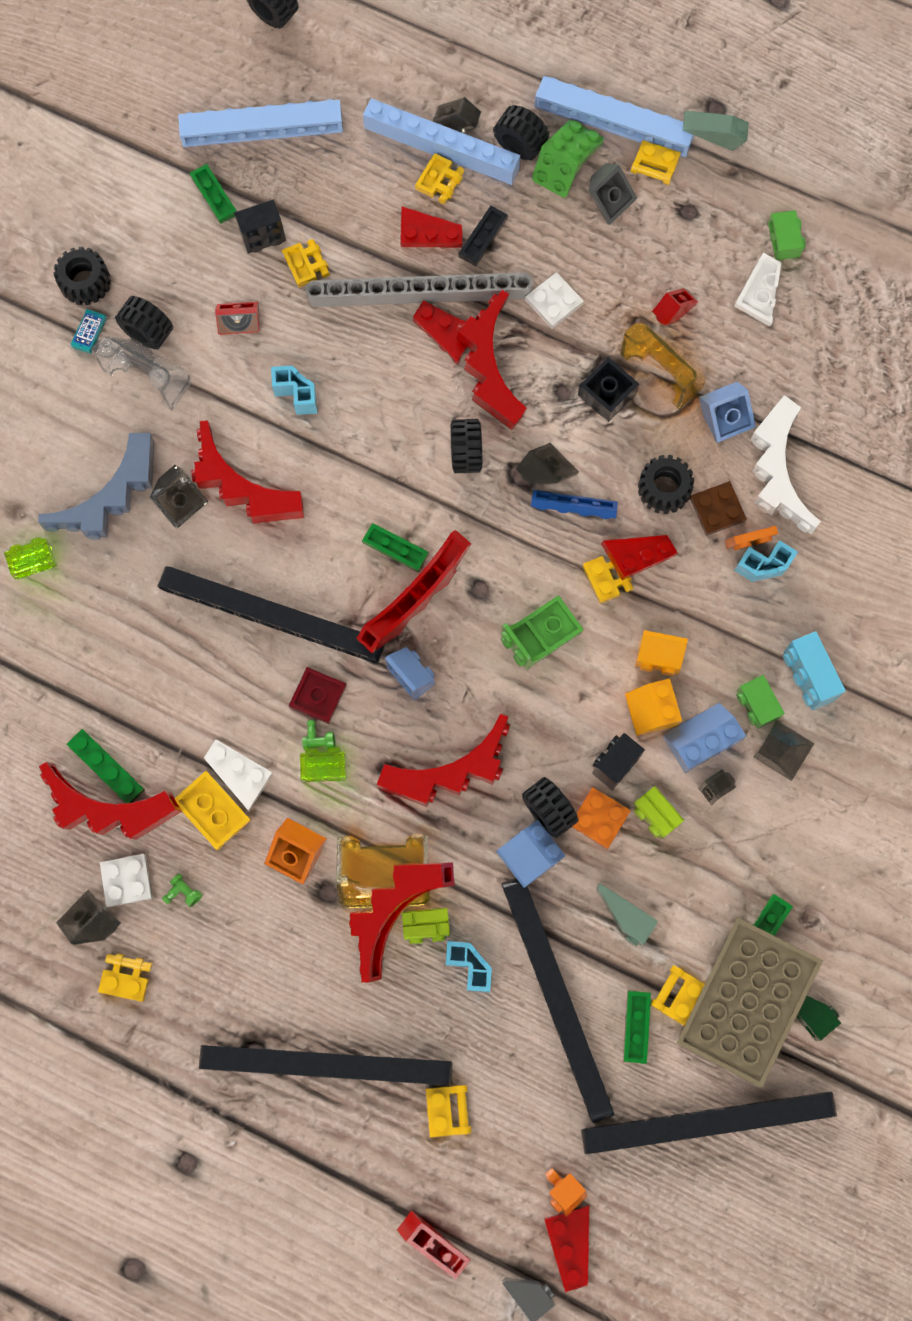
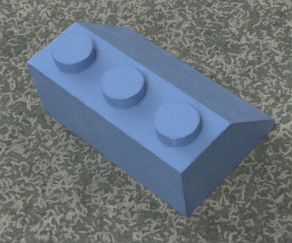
M720 703L662 735L685 773L740 743L746 737L735 717Z

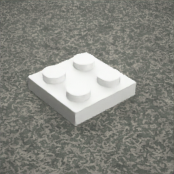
M557 272L525 296V301L551 329L565 320L584 303L582 298Z
M146 854L100 862L106 907L110 908L153 899Z

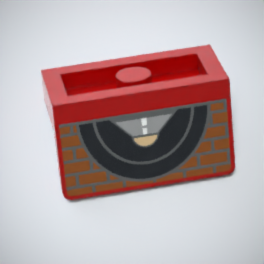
M258 301L217 304L215 315L218 334L259 332Z

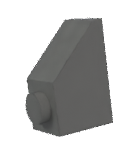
M505 1277L502 1280L504 1287L530 1321H537L555 1306L553 1301L555 1294L547 1284L542 1286L539 1281Z

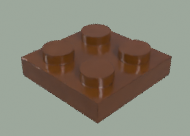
M730 481L690 496V501L706 536L747 520Z

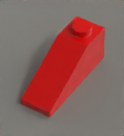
M412 1210L397 1228L398 1233L409 1245L454 1279L458 1278L471 1261L469 1257Z

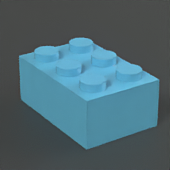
M816 631L793 640L784 650L783 659L786 665L791 667L794 673L793 680L798 687H801L804 693L802 694L803 700L807 706H810L812 711L836 701L846 692Z

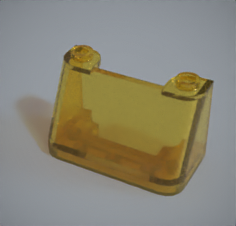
M635 323L624 333L620 354L627 361L631 357H639L643 361L648 355H651L667 370L676 381L672 387L676 394L672 403L679 410L702 390L706 380L703 372L659 331L644 323Z
M412 834L406 839V845L361 847L360 841L353 836L337 837L336 887L339 904L347 908L372 907L371 889L395 887L393 865L429 863L428 834ZM430 891L418 897L408 906L428 903Z

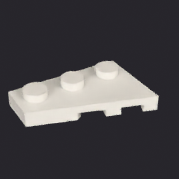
M763 253L734 306L770 327L773 321L772 314L775 307V294L779 282L781 262Z
M216 739L204 757L250 812L273 773Z

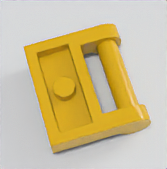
M642 140L630 172L634 174L640 173L661 180L664 184L669 185L681 152ZM642 163V164H645V165H648V166H651V167H654V168H657V169L666 171V173L661 172V171H658V170H655V169H652V168H649V167H646V166H643V165H640V164Z
M672 965L669 970L671 973L656 1000L653 999L650 1006L685 1027L705 984L677 966ZM678 978H681L684 982L668 1008L664 1003Z
M467 1085L426 1089L430 1137L472 1133L468 1122ZM454 1093L457 1094L460 1127L452 1126L450 1094Z

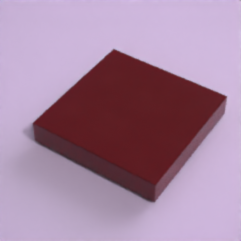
M306 667L289 703V708L330 724L347 687V683Z

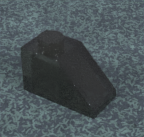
M464 97L439 105L432 122L463 133L477 127L481 111Z
M722 769L706 779L698 789L712 806L732 792L736 786L734 785L735 780L729 772L725 773Z

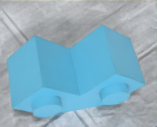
M293 366L271 367L272 389L275 397L294 396V407L297 415L318 414L317 393L314 383L301 375Z
M780 540L768 557L749 547L734 571L751 582L782 576L798 551Z
M447 941L445 965L469 968L467 991L490 993L492 974L490 965L471 943Z

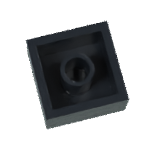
M274 199L234 212L247 254L257 253L264 248L278 246L286 241L282 220Z
M607 357L579 385L578 396L605 420L610 422L637 394L639 383L611 358Z
M623 733L620 737L616 735L608 744V752L606 754L601 752L592 765L594 767L592 774L612 791L645 751L642 746L626 733Z

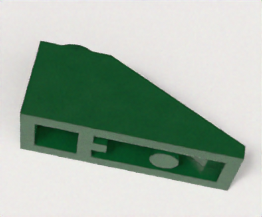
M806 996L796 1017L815 1041H821L841 1024L838 1019L840 1016L832 1006L828 1007L826 1004L809 996Z

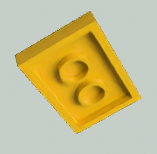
M207 771L201 774L175 798L185 816L217 851L251 821Z

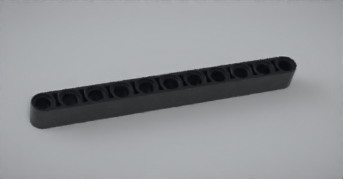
M165 566L157 585L159 589L372 663H379L385 647L383 645L371 653L356 639L360 631L173 567Z
M517 878L501 883L589 1117L594 1124L614 1116L612 1105L527 886L523 888Z
M201 1045L198 1069L451 1085L453 1061Z
M823 1092L581 1129L584 1154H593L837 1116L833 1092Z

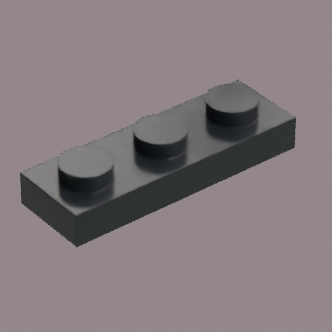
M490 205L458 253L459 258L477 266L508 220V215Z

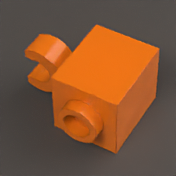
M553 1168L545 1174L546 1179L554 1186L549 1192L552 1199L549 1203L558 1213L562 1211L568 1216L587 1198L586 1190L571 1173L563 1180Z

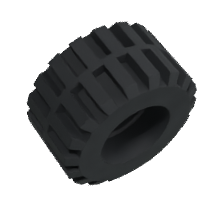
M246 0L252 11L263 22L276 29L283 28L299 8L297 0Z
M517 105L509 106L493 129L494 137L503 149L520 155V159L526 161L535 159L549 138L548 128L543 121L529 109Z
M79 247L78 250L71 248L70 252L67 253L65 251L62 253L63 257H58V264L54 265L55 272L53 274L63 296L68 298L71 303L76 302L77 305H82V303L90 305L92 301L94 303L98 302L99 297L103 298L105 296L104 292L109 290L108 285L111 284V279L105 262L99 253L93 252L91 248L85 250L84 247ZM82 271L92 272L89 278L84 281H73L74 277Z
M130 296L115 316L119 327L130 338L154 350H158L174 328L165 313L154 304L137 296Z
M479 419L452 420L450 434L453 472L455 474L480 473L483 466L482 432Z
M661 455L658 460L653 458L650 464L647 463L644 466L638 482V494L642 496L641 501L643 504L648 503L647 508L649 510L653 507L655 513H659L660 510L663 511V514H668L669 510L675 513L678 508L682 509L685 503L688 502L694 488V477H692V469L687 470L689 465L686 462L682 464L681 458L677 457L675 460L673 455H668V458H664V455ZM659 477H669L675 481L678 489L671 493L662 492L655 486L654 480Z
M542 777L522 793L523 801L536 820H539L552 837H560L579 822L578 815L572 804L550 779Z

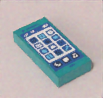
M86 309L70 344L71 347L91 354L107 320L106 315Z

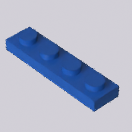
M533 490L531 507L539 510H557L560 513H578L581 516H599L602 519H616L618 502Z

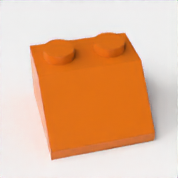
M287 817L275 832L264 864L303 885L317 862L327 838Z

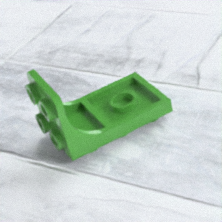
M570 119L542 146L532 180L565 198L569 194L578 171L602 146L605 138L596 131L589 130L579 122Z
M558 595L519 622L508 626L507 623L503 624L502 638L500 639L506 649L511 648L515 654L513 658L518 666L521 667L523 665L528 670L581 634L584 629Z

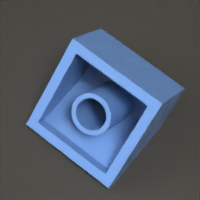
M739 382L732 383L699 397L703 416L717 443L756 427L748 389Z
M405 647L385 657L387 669L414 701L435 685L434 673L428 666L424 668L421 665V658L414 650L410 652Z
M539 820L522 830L496 851L523 888L549 871L566 856Z

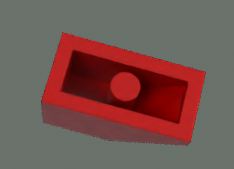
M685 288L667 292L652 312L656 315L658 322L667 326L676 323L696 306L698 301Z

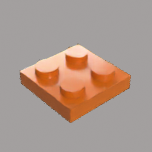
M776 526L734 536L725 540L726 548L733 547L734 551L752 546V542H754L755 546L773 540L772 536L777 535L778 530Z
M592 787L577 812L579 822L571 828L608 850L631 810Z

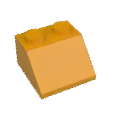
M644 630L639 641L635 666L647 672L658 670L667 676L678 674L681 670L688 639Z
M670 678L649 683L625 693L636 736L676 727L682 722Z

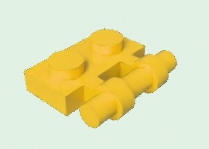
M434 153L416 182L415 190L432 198L436 192H439L441 196L438 200L440 203L445 204L453 196V190L456 185L462 181V175L465 170L460 166L457 167L456 171L451 170L452 161ZM445 177L450 179L447 186L442 184Z
M314 239L307 241L308 247L303 249L301 242L282 249V254L298 288L317 280L316 272H321L323 278L330 276L329 265L321 255L322 250ZM308 257H314L316 263L310 264Z
M603 556L582 565L599 604L619 597L620 592L618 588L621 586L624 587L626 592L634 589L631 584V577L621 580L619 576V579H613L610 571L615 568L611 561L606 563Z
M119 953L116 955L107 954L105 962L113 964V970L103 969L98 992L144 1002L149 979L141 978L142 971L151 972L152 963L144 962L142 958H136V960L126 958L123 954ZM122 967L133 968V974L121 973Z

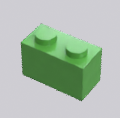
M796 210L772 213L770 216L768 228L775 260L798 258L803 249H805V237L801 236L800 232L802 226L801 219L797 218Z
M764 675L741 685L737 689V699L742 706L746 707L748 720L757 729L780 719L785 714Z

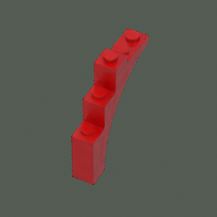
M502 289L498 295L495 293L488 302L489 307L486 311L482 309L476 319L470 316L467 321H461L456 329L458 331L456 339L471 350L464 359L466 362L464 370L479 380L472 390L474 393L472 401L513 430L524 416L527 407L512 394L504 383L494 356L493 334L495 322L509 296Z
M208 420L199 421L200 429H197L198 442H201L202 446L201 449H198L200 461L194 462L195 469L191 470L192 481L197 483L199 489L219 487L220 500L223 499L226 506L246 504L247 517H251L253 524L304 518L303 498L300 491L268 489L254 484L237 474L217 451Z
M457 530L451 532L423 571L390 605L363 626L356 639L373 653L401 634L409 620L426 608L433 595L448 586L457 572L455 569L472 544Z
M500 714L493 729L482 743L469 754L453 763L423 770L401 769L384 764L376 784L377 788L427 807L429 802L433 803L437 794V790H434L435 787L460 796L462 791H467L470 779L467 778L468 776L493 785L495 780L499 781L503 772V768L500 767L501 761L495 759L494 756L499 757L503 747L500 744L502 735L506 737L511 724L507 723L508 716Z
M45 762L39 766L43 782L50 786L52 790L51 797L55 803L59 804L52 811L55 814L53 817L58 827H62V829L71 830L88 819L87 825L93 833L104 835L122 824L120 829L124 836L137 840L182 812L172 792L163 791L149 799L134 803H103L89 798L76 790L62 776L55 764Z
M453 862L393 865L395 887L371 889L372 910L350 913L349 926L351 928V936H359L358 950L360 952L359 971L361 983H370L382 979V959L385 944L391 928L406 907L424 893L438 888L455 886Z

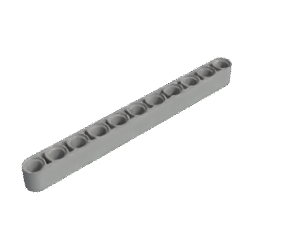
M527 273L314 280L307 284L306 293L308 302L314 307L422 303V301L427 303L489 301L495 293L498 295L501 292L502 288L498 286L505 285L506 288H503V290L509 294L507 300L525 299V296L532 292L533 280ZM525 284L527 287L521 288L519 285ZM461 286V287H464L465 289H464V290H458V289H456V288H458V287ZM478 286H485L486 288H485V289H479V288H477V287H478ZM439 287L444 288V290L438 291L436 289ZM417 288L424 289L421 292L415 291ZM396 289H402V290H403L402 292H399V293H398V292H395ZM357 290L362 291V292L359 293V294H354V293H353L354 291H357ZM382 290L381 293H375L374 291ZM335 291H340V292H341V293L338 294V295H334V294H333ZM314 292H320L319 295H312Z

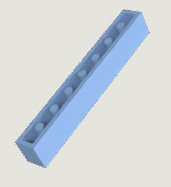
M543 76L535 95V108L642 143V140L681 152L680 156L685 158L694 138V135L682 131L683 121L673 119L668 115L655 113L650 109L634 106L632 103L616 100L611 96L598 94L593 90H585L574 84L558 81L553 77Z
M372 98L363 113L364 129L432 155L436 153L453 163L510 185L513 184L520 169V155Z
M333 99L319 102L307 101L297 104L287 103L285 105H266L264 107H246L243 109L229 108L221 111L208 110L199 113L187 112L185 114H178L179 133L183 147L343 132L340 100Z

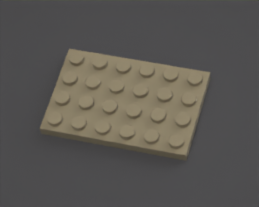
M737 917L677 1044L762 1088L823 960Z

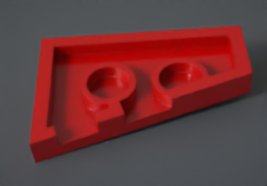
M401 206L400 244L401 247L462 248V225Z
M422 301L413 316V321L429 337H432L439 347L458 365L468 348L456 339L458 334L456 329L462 320Z
M668 535L603 540L601 543L621 580L671 559L678 554Z
M590 1205L574 1209L568 1216L560 1213L544 1218L565 1292L588 1286Z

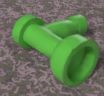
M307 721L308 737H302L304 750L317 746H326L329 750L336 748L334 732H327L325 737L316 738V721Z
M178 874L170 881L173 887L162 899L165 903L169 904L173 898L182 892L186 896L185 903L188 907H192L203 897V894L199 890L193 891L182 880L183 876Z

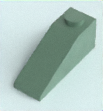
M685 111L682 131L734 151L747 141L749 122L733 115Z
M599 884L596 890L620 931L626 936L625 940L634 946L638 944L644 945L658 921L604 885Z

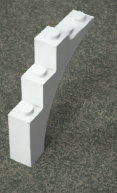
M784 395L756 429L751 438L756 448L766 451L756 463L752 472L755 473L759 480L768 483L758 495L755 504H757L759 510L769 513L771 516L777 509L782 517L795 522L801 531L812 534L821 521L798 498L789 479L785 456L787 435L802 407Z

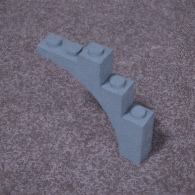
M129 433L127 449L121 465L102 490L73 508L56 513L39 514L38 523L42 528L49 532H57L58 529L78 532L81 529L85 537L91 540L107 537L108 513L117 516L123 515V513H130L131 489L135 491L152 489L154 439L151 433Z

